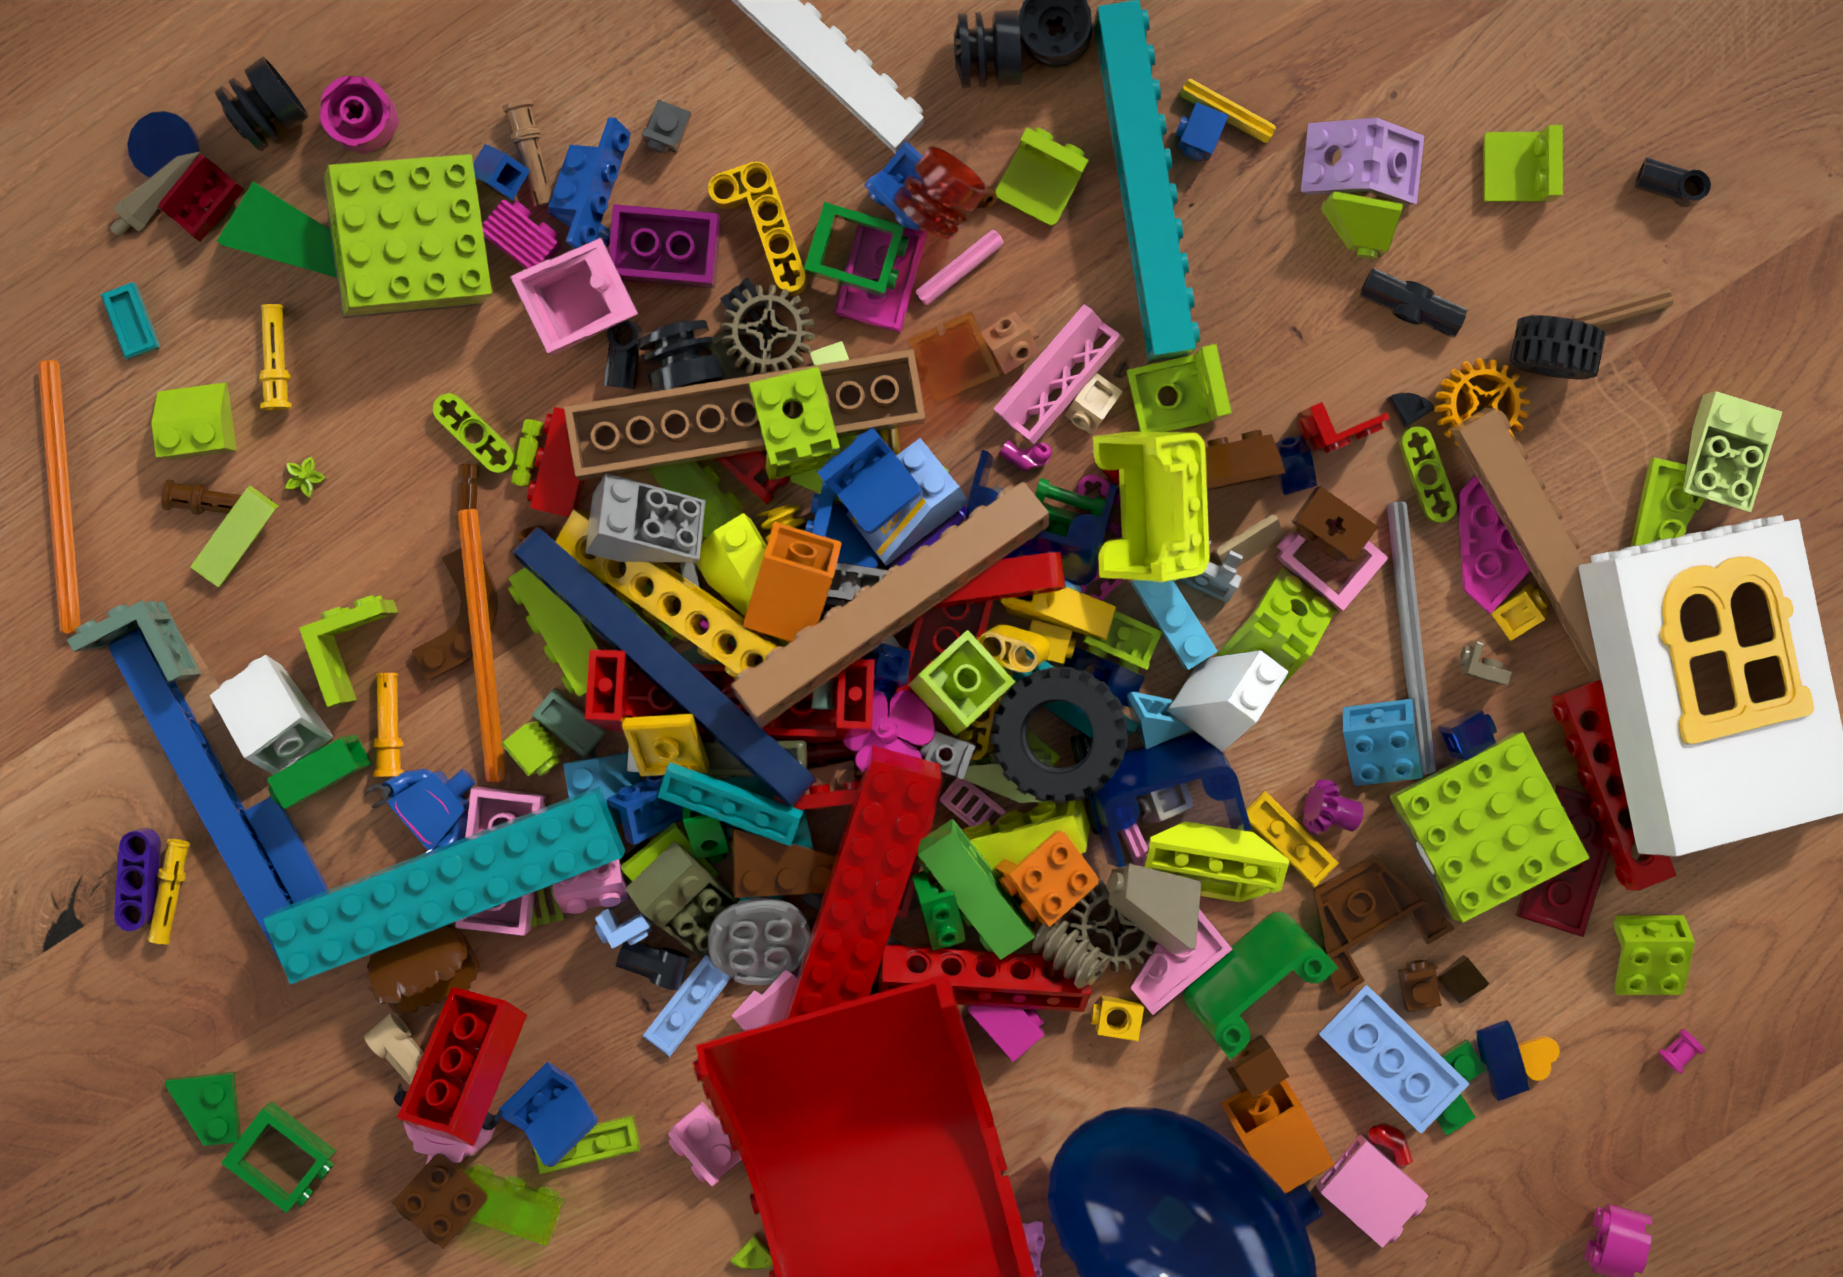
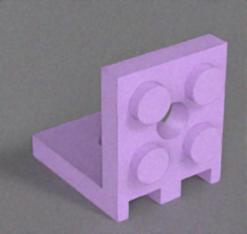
M1379 118L1308 123L1301 192L1308 195L1330 194L1333 191L1341 193L1369 192L1404 205H1416L1424 135ZM1340 149L1341 158L1333 166L1332 157Z

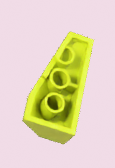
M743 513L709 535L701 544L700 559L696 564L707 583L745 616L767 545L753 521ZM769 635L785 647L790 644L785 639Z

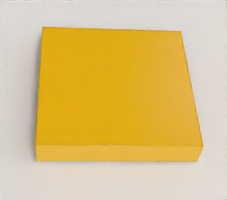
M693 714L624 718L622 728L640 776L665 775L670 762L698 773H708L710 764Z

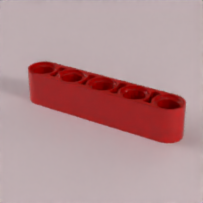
M1052 552L1001 559L931 609L1063 590L1066 588L1061 553Z

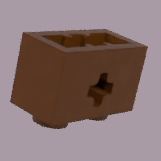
M1322 486L1316 487L1291 521L1298 526L1295 531L1297 534L1311 543L1315 539L1327 547L1324 552L1339 563H1342L1344 559L1347 562L1355 561L1379 527ZM1336 519L1338 521L1336 528L1340 532L1329 535L1327 533L1329 526L1325 522Z
M1262 1035L1250 1041L1231 1060L1227 1056L1232 1065L1226 1069L1241 1093L1248 1090L1253 1099L1289 1077L1272 1047Z

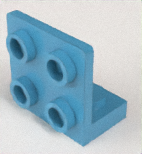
M1412 699L1343 707V735L1355 786L1420 779L1423 777L1415 733Z

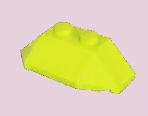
M1185 821L1150 838L1144 867L1201 881L1200 896L1243 902L1260 897L1270 891L1272 893L1281 891L1289 859L1254 832Z

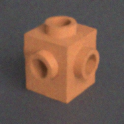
M1015 311L980 332L992 358L1004 374L1040 354L1034 341L1039 338L1037 331L1030 320L1023 322Z

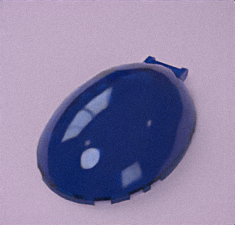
M1123 1107L1104 1111L1084 1121L1068 1135L1056 1153L1049 1174L1047 1198L1051 1221L1055 1225L1064 1253L1069 1255L1077 1267V1273L1081 1277H1317L1315 1255L1307 1229L1291 1200L1254 1158L1239 1145L1204 1123L1176 1112L1153 1107Z

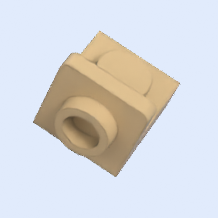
M1096 373L1080 391L1065 413V416L1077 428L1093 434L1123 391Z

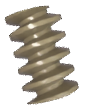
M1067 921L1062 922L1058 926L1054 923L1051 927L1043 924L1034 938L1032 950L1038 954L1043 952L1042 957L1046 962L1054 960V969L1057 971L1064 969V977L1071 980L1075 978L1074 983L1077 988H1083L1094 983L1109 965L1111 957L1106 956L1099 961L1097 959L1101 950L1099 947L1088 952L1087 947L1090 943L1088 938L1078 944L1076 942L1079 935L1078 930H1074L1068 935L1065 933L1069 925Z

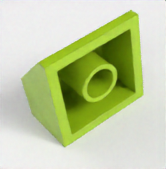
M216 383L157 392L151 422L156 458L173 460L237 451L228 383Z
M967 630L908 685L945 726L957 736L1009 689L1015 681Z

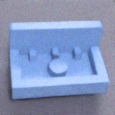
M608 907L595 918L598 924L594 927L601 941L604 944L609 942L613 949L625 941H628L631 946L647 937L648 933L652 931L650 926L654 922L642 913H639L620 924L612 909Z

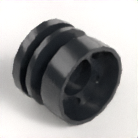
M1024 0L1018 17L1021 41L1027 54L1038 64L1050 68L1067 67L1077 62L1088 50L1092 39L1091 9L1087 1ZM1058 23H1061L1064 33L1057 32L1055 36H1051L1049 26L1056 27Z
M1017 10L994 11L992 28H985L981 12H975V29H968L967 13H958V22L954 32L955 69L961 80L962 88H971V72L978 73L979 87H985L987 71L993 70L998 86L1021 85V42Z
M264 56L244 70L251 84L248 88L234 77L229 80V84L237 96L234 97L223 86L215 90V94L221 103L227 119L244 139L250 141L261 152L268 147V143L261 131L264 130L274 141L280 138L273 124L275 121L279 120L285 127L292 130L309 118V114L293 90Z
M706 320L679 321L664 325L637 340L640 350H654L642 357L644 364L660 363L661 368L648 375L652 392L717 382L723 379L717 355H700V351L713 344L711 337L696 338L709 331Z

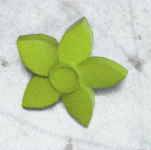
M312 456L305 459L301 467L295 463H286L289 473L294 477L288 480L285 489L294 490L301 487L302 492L311 498L313 493L312 483L318 484L327 479L320 472L314 471L315 462Z

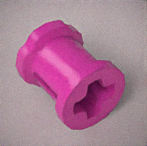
M1683 1028L1679 1031L1680 1036L1665 1050L1660 1049L1657 1052L1665 1063L1679 1075L1684 1072L1683 1067L1697 1054L1702 1055L1705 1052L1703 1046Z

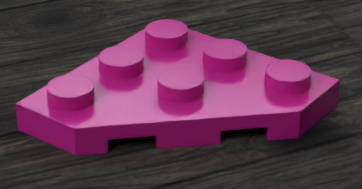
M1474 474L1457 493L1462 591L1489 614L1497 608L1530 571V568L1477 476Z

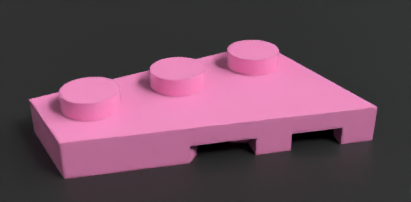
M1199 909L1196 949L1177 955L1170 953L1157 943L1153 949V954L1149 955L1130 988L1151 1014L1154 1015L1229 953L1232 948Z

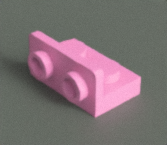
M703 1101L674 1124L668 1133L671 1138L669 1144L672 1149L681 1157L685 1154L693 1164L691 1170L702 1183L707 1181L712 1187L719 1181L722 1175L741 1160L739 1152L732 1151L728 1134L724 1135L720 1121Z

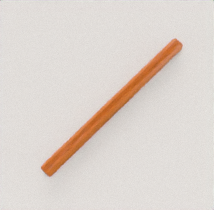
M43 360L38 363L59 628L61 633L69 634L77 633L75 629L81 625L60 366L58 361Z
M462 509L458 512L485 776L488 782H499L505 779L506 774L503 746L501 745L502 736L479 517L477 509Z

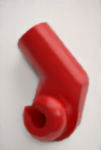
M1386 1123L1370 1128L1368 1132L1370 1142L1374 1145L1381 1144L1390 1148L1397 1166H1405L1413 1162L1406 1137L1400 1129Z

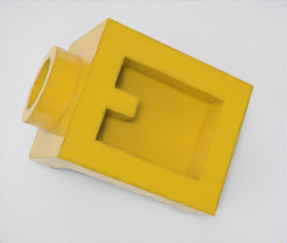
M1529 583L1523 587L1520 593L1497 606L1491 615L1511 641L1544 621L1549 613L1548 606L1550 604L1545 594L1540 589L1535 590Z

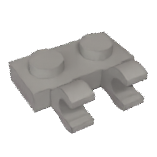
M1230 550L1221 566L1209 562L1202 574L1177 580L1228 603L1242 580V577L1236 574V568L1243 556Z

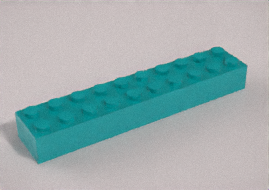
M1140 0L1098 6L1093 26L1147 360L1149 363L1189 356L1196 349L1197 343L1200 342V331L1198 322H1192L1190 314L1191 308H1195V300L1192 287L1186 288L1185 274L1189 273L1187 253L1180 252V239L1184 237L1181 218H1175L1174 204H1178L1175 183L1169 184L1168 175L1169 170L1172 169V157L1170 149H1164L1163 135L1167 134L1164 114H1158L1157 109L1158 100H1161V89L1159 80L1152 78V66L1156 62L1153 44L1147 45L1146 31H1150L1147 9L1141 10Z
M599 786L274 910L263 920L290 984H293L622 858L625 849Z

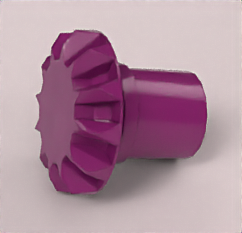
M1327 779L1318 780L1314 787H1310L1309 795L1304 799L1306 802L1305 807L1302 809L1304 814L1303 825L1307 827L1308 832L1322 834L1331 826L1353 832L1359 827L1364 812L1363 805L1360 802L1341 797L1336 783Z

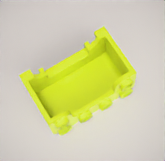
M1123 432L1093 436L1094 458L1098 467L1103 470L1119 469L1122 538L1109 540L1101 547L1098 556L1099 577L1165 582L1202 574L1209 563L1206 455L1202 437L1197 433Z

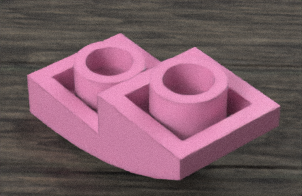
M784 970L762 995L754 990L731 1015L732 1018L744 1031L782 1021L795 986L796 977L787 970Z

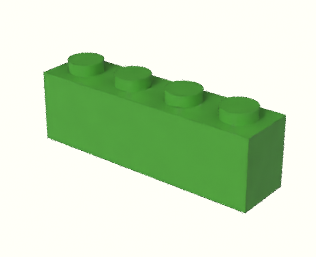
M951 819L921 839L917 856L919 865L927 874L932 873L939 881L938 887L941 893L949 890L954 891L961 918L968 926L973 925L980 933L979 939L988 952L994 951L1001 960L1035 938V923L1030 922L1018 908L1020 905L1018 901L1001 887L998 882L1000 878L954 819Z

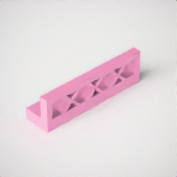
M1084 304L994 407V411L1011 428L1035 444L1125 339L1121 334L1103 323L1096 313ZM1102 333L1110 337L1102 348L1093 350V343ZM1085 361V368L1081 373L1070 376L1073 366L1076 363ZM1062 388V395L1056 401L1048 402V395L1054 389ZM1040 413L1039 421L1030 431L1022 426L1031 415Z

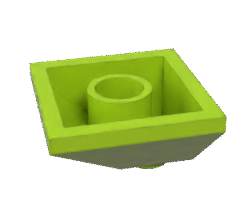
M1333 191L1322 203L1321 210L1348 250L1357 251V256L1360 258L1376 260L1378 255L1383 256L1389 251L1403 204Z

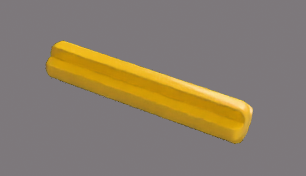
M1188 79L1180 92L1182 98L1193 104L1198 102L1229 115L1226 122L1264 143L1270 141L1276 130L1274 124L1192 79Z

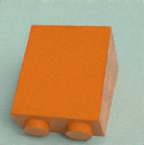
M774 522L742 627L751 629L758 634H768L785 639L791 643L802 629L808 626H816L819 623L834 577L842 542Z
M1286 1079L1254 1099L1249 1091L1246 1090L1243 1093L1240 1091L1220 1103L1275 1199L1291 1192L1294 1188L1335 1165L1304 1107Z

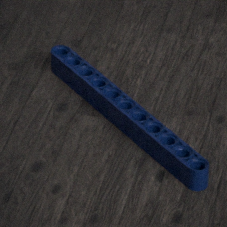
M536 527L512 551L515 558L614 649L625 651L628 661L686 714H693L695 722L785 804L793 807L816 782L814 776L543 530Z

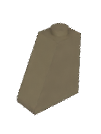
M1130 863L1112 869L1107 884L1109 891L1108 904L1170 953L1178 955L1196 949L1201 881Z

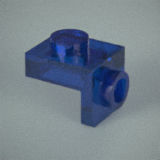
M1285 437L1275 443L1285 469V473L1278 476L1283 494L1288 495L1316 487L1317 480L1312 452L1303 437Z

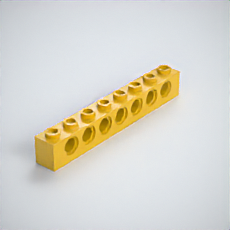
M573 510L555 541L579 564L590 571L589 573L601 584L606 585L608 583L617 589L615 594L628 603L635 602L644 608L642 613L655 622L662 621L670 626L669 632L680 640H690L698 646L697 652L709 660L715 661L717 659L726 666L724 670L734 678L749 667L755 668V659L758 655H761L764 661H766L765 657L773 649L780 646L785 647L768 634H758L751 629L742 627L743 617L663 562H625L626 572L622 576L619 572L620 562L585 553L590 511ZM649 578L654 585L651 595L646 591V583ZM676 597L681 602V609L678 614L673 609V601ZM703 616L707 618L709 623L706 633L700 628V621ZM731 635L736 640V649L733 653L727 645L728 638Z

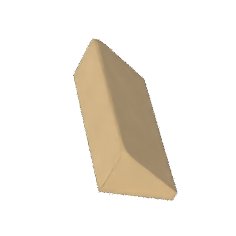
M1272 514L1214 549L1212 553L1219 564H1223L1230 550L1243 556L1238 564L1239 566L1281 540L1283 532L1277 516Z

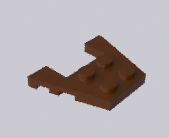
M1374 855L1365 858L1313 889L1325 952L1338 967L1330 975L1333 990L1337 996L1365 981L1350 956L1348 949L1409 914L1426 944H1430L1454 930L1453 925L1433 909L1431 905L1415 893Z

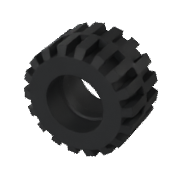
M1547 315L1525 316L1517 321L1509 361L1522 370L1540 375L1576 380L1590 379L1598 376L1606 333L1597 326L1574 319Z

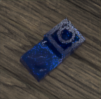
M1504 1020L1477 1030L1476 1036L1480 1059L1487 1066L1492 1095L1498 1101L1528 1091L1529 1084L1523 1059L1510 1022Z

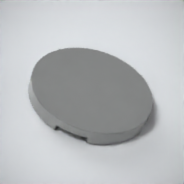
M763 897L747 899L728 907L714 920L708 934L709 956L714 967L733 977L735 982L746 985L772 984L784 970L791 973L802 964L812 933L811 927L802 911L786 901Z

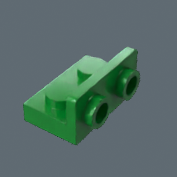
M925 871L913 874L912 878L932 950L964 942L966 937L954 891L949 890L939 893L936 883L929 885Z

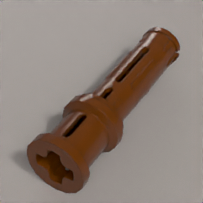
M168 479L163 487L161 503L162 509L168 511L172 508L191 510L195 515L203 514L204 511L228 514L241 495L210 491L203 484H196L195 487L175 484L174 480Z

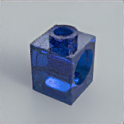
M881 643L861 657V659L874 660L873 690L889 694L908 684L910 650Z

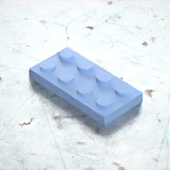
M1367 985L1319 1033L1345 1061L1421 1134L1469 1085L1451 1065Z

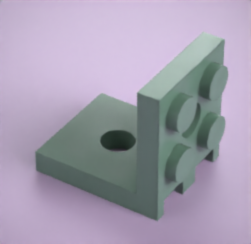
M141 600L129 607L126 604L117 606L106 613L107 619L98 623L95 620L84 623L75 629L76 635L67 639L73 652L98 651L140 627L168 682L191 680L202 674L164 601L158 603L149 601L145 603L144 600Z

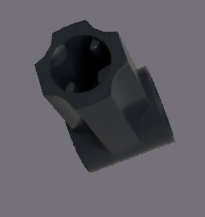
M1650 158L1644 159L1635 181V188L1672 199L1681 207L1695 205L1708 195L1711 188L1710 178L1701 170L1693 169L1688 171ZM1685 181H1691L1696 185L1698 190L1696 196L1687 194L1684 189Z
M625 320L608 329L609 347L604 386L635 389L640 351L637 340L644 336L638 324ZM629 326L633 331V339L629 344L622 345L618 340V333L621 328Z
M625 941L622 944L615 966L650 978L649 981L655 985L677 991L679 990L690 957L671 948L661 947L659 949L639 941L630 946L628 941Z

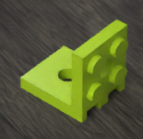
M1216 344L1204 346L1194 355L1126 370L1139 432H1171L1220 421L1232 413ZM1171 387L1176 391L1177 401L1174 405L1164 406L1160 403L1158 393L1161 388Z
M819 366L749 383L767 452L766 471L769 481L823 468L830 458L839 454L840 446ZM787 402H798L803 408L802 415L796 419L786 417L782 408Z
M1281 568L1274 576L1252 615L1216 652L1214 657L1261 650L1289 671L1277 689L1278 691L1311 657L1337 609L1325 598L1319 596L1303 584L1296 576ZM1292 608H1293L1294 610H1296L1299 615L1295 614V613L1292 611Z
M374 595L354 601L355 608L350 609L346 607L341 609V607L327 610L321 613V620L299 627L327 707L344 705L357 700L334 635L398 613L394 600L383 599L381 595L376 597Z

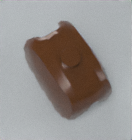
M448 924L372 953L367 964L368 972L366 978L368 980V990L374 994L379 1004L388 1003L395 1013H414L418 1011L419 1005L430 1006L432 1003L439 1004L444 998L448 997L452 987L463 990L470 989L471 982L477 978L479 964L466 937L459 929Z

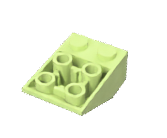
M1716 391L1703 394L1692 428L1683 492L1751 512L1782 411Z

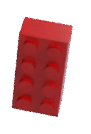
M452 987L402 1103L397 1119L420 1131L474 1147L528 1014L505 1000Z

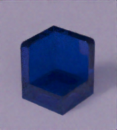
M1304 1183L1277 1199L1271 1194L1276 1205L1295 1233L1324 1215Z

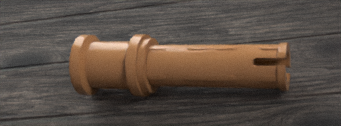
M522 99L507 103L502 108L504 113H508L513 132L510 135L511 141L518 146L522 165L530 170L526 180L533 208L549 205L552 191L538 141L541 138V130L536 127L531 109L534 106L533 100Z

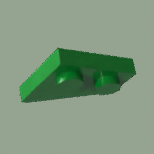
M235 1072L176 1077L165 1080L166 1088L203 1146L236 1143L241 1137Z

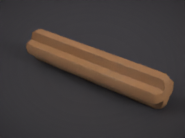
M1665 288L1572 315L1570 319L1601 327L1673 305V297L1671 291Z

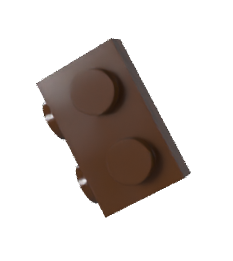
M437 1153L396 1197L392 1204L405 1219L417 1225L428 1240L444 1249L485 1204L488 1194L443 1153Z

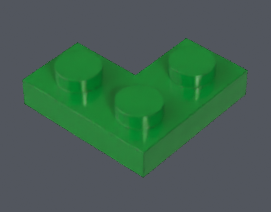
M1466 1039L1440 1055L1467 1082L1486 1071L1485 1066ZM1460 1094L1436 1118V1121L1442 1131L1448 1136L1476 1117L1462 1094Z

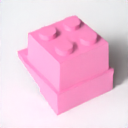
M601 238L511 276L548 354L557 355L638 315Z

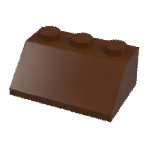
M1262 430L1242 433V440L1229 443L1228 437L1208 440V447H1205L1207 491L1284 474V465L1272 434L1263 436Z

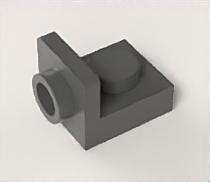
M658 100L647 129H643L641 134L644 140L648 142L647 147L662 154H667L668 150L677 153L691 118V112Z

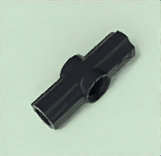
M1375 268L1370 270L1359 297L1391 310L1395 317L1414 325L1423 324L1452 338L1457 336L1468 309L1434 295L1435 292L1420 283L1413 281L1404 282Z

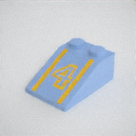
M921 438L897 455L898 459L922 488L921 495L872 534H868L861 527L850 511L846 514L885 566L969 503L961 488Z

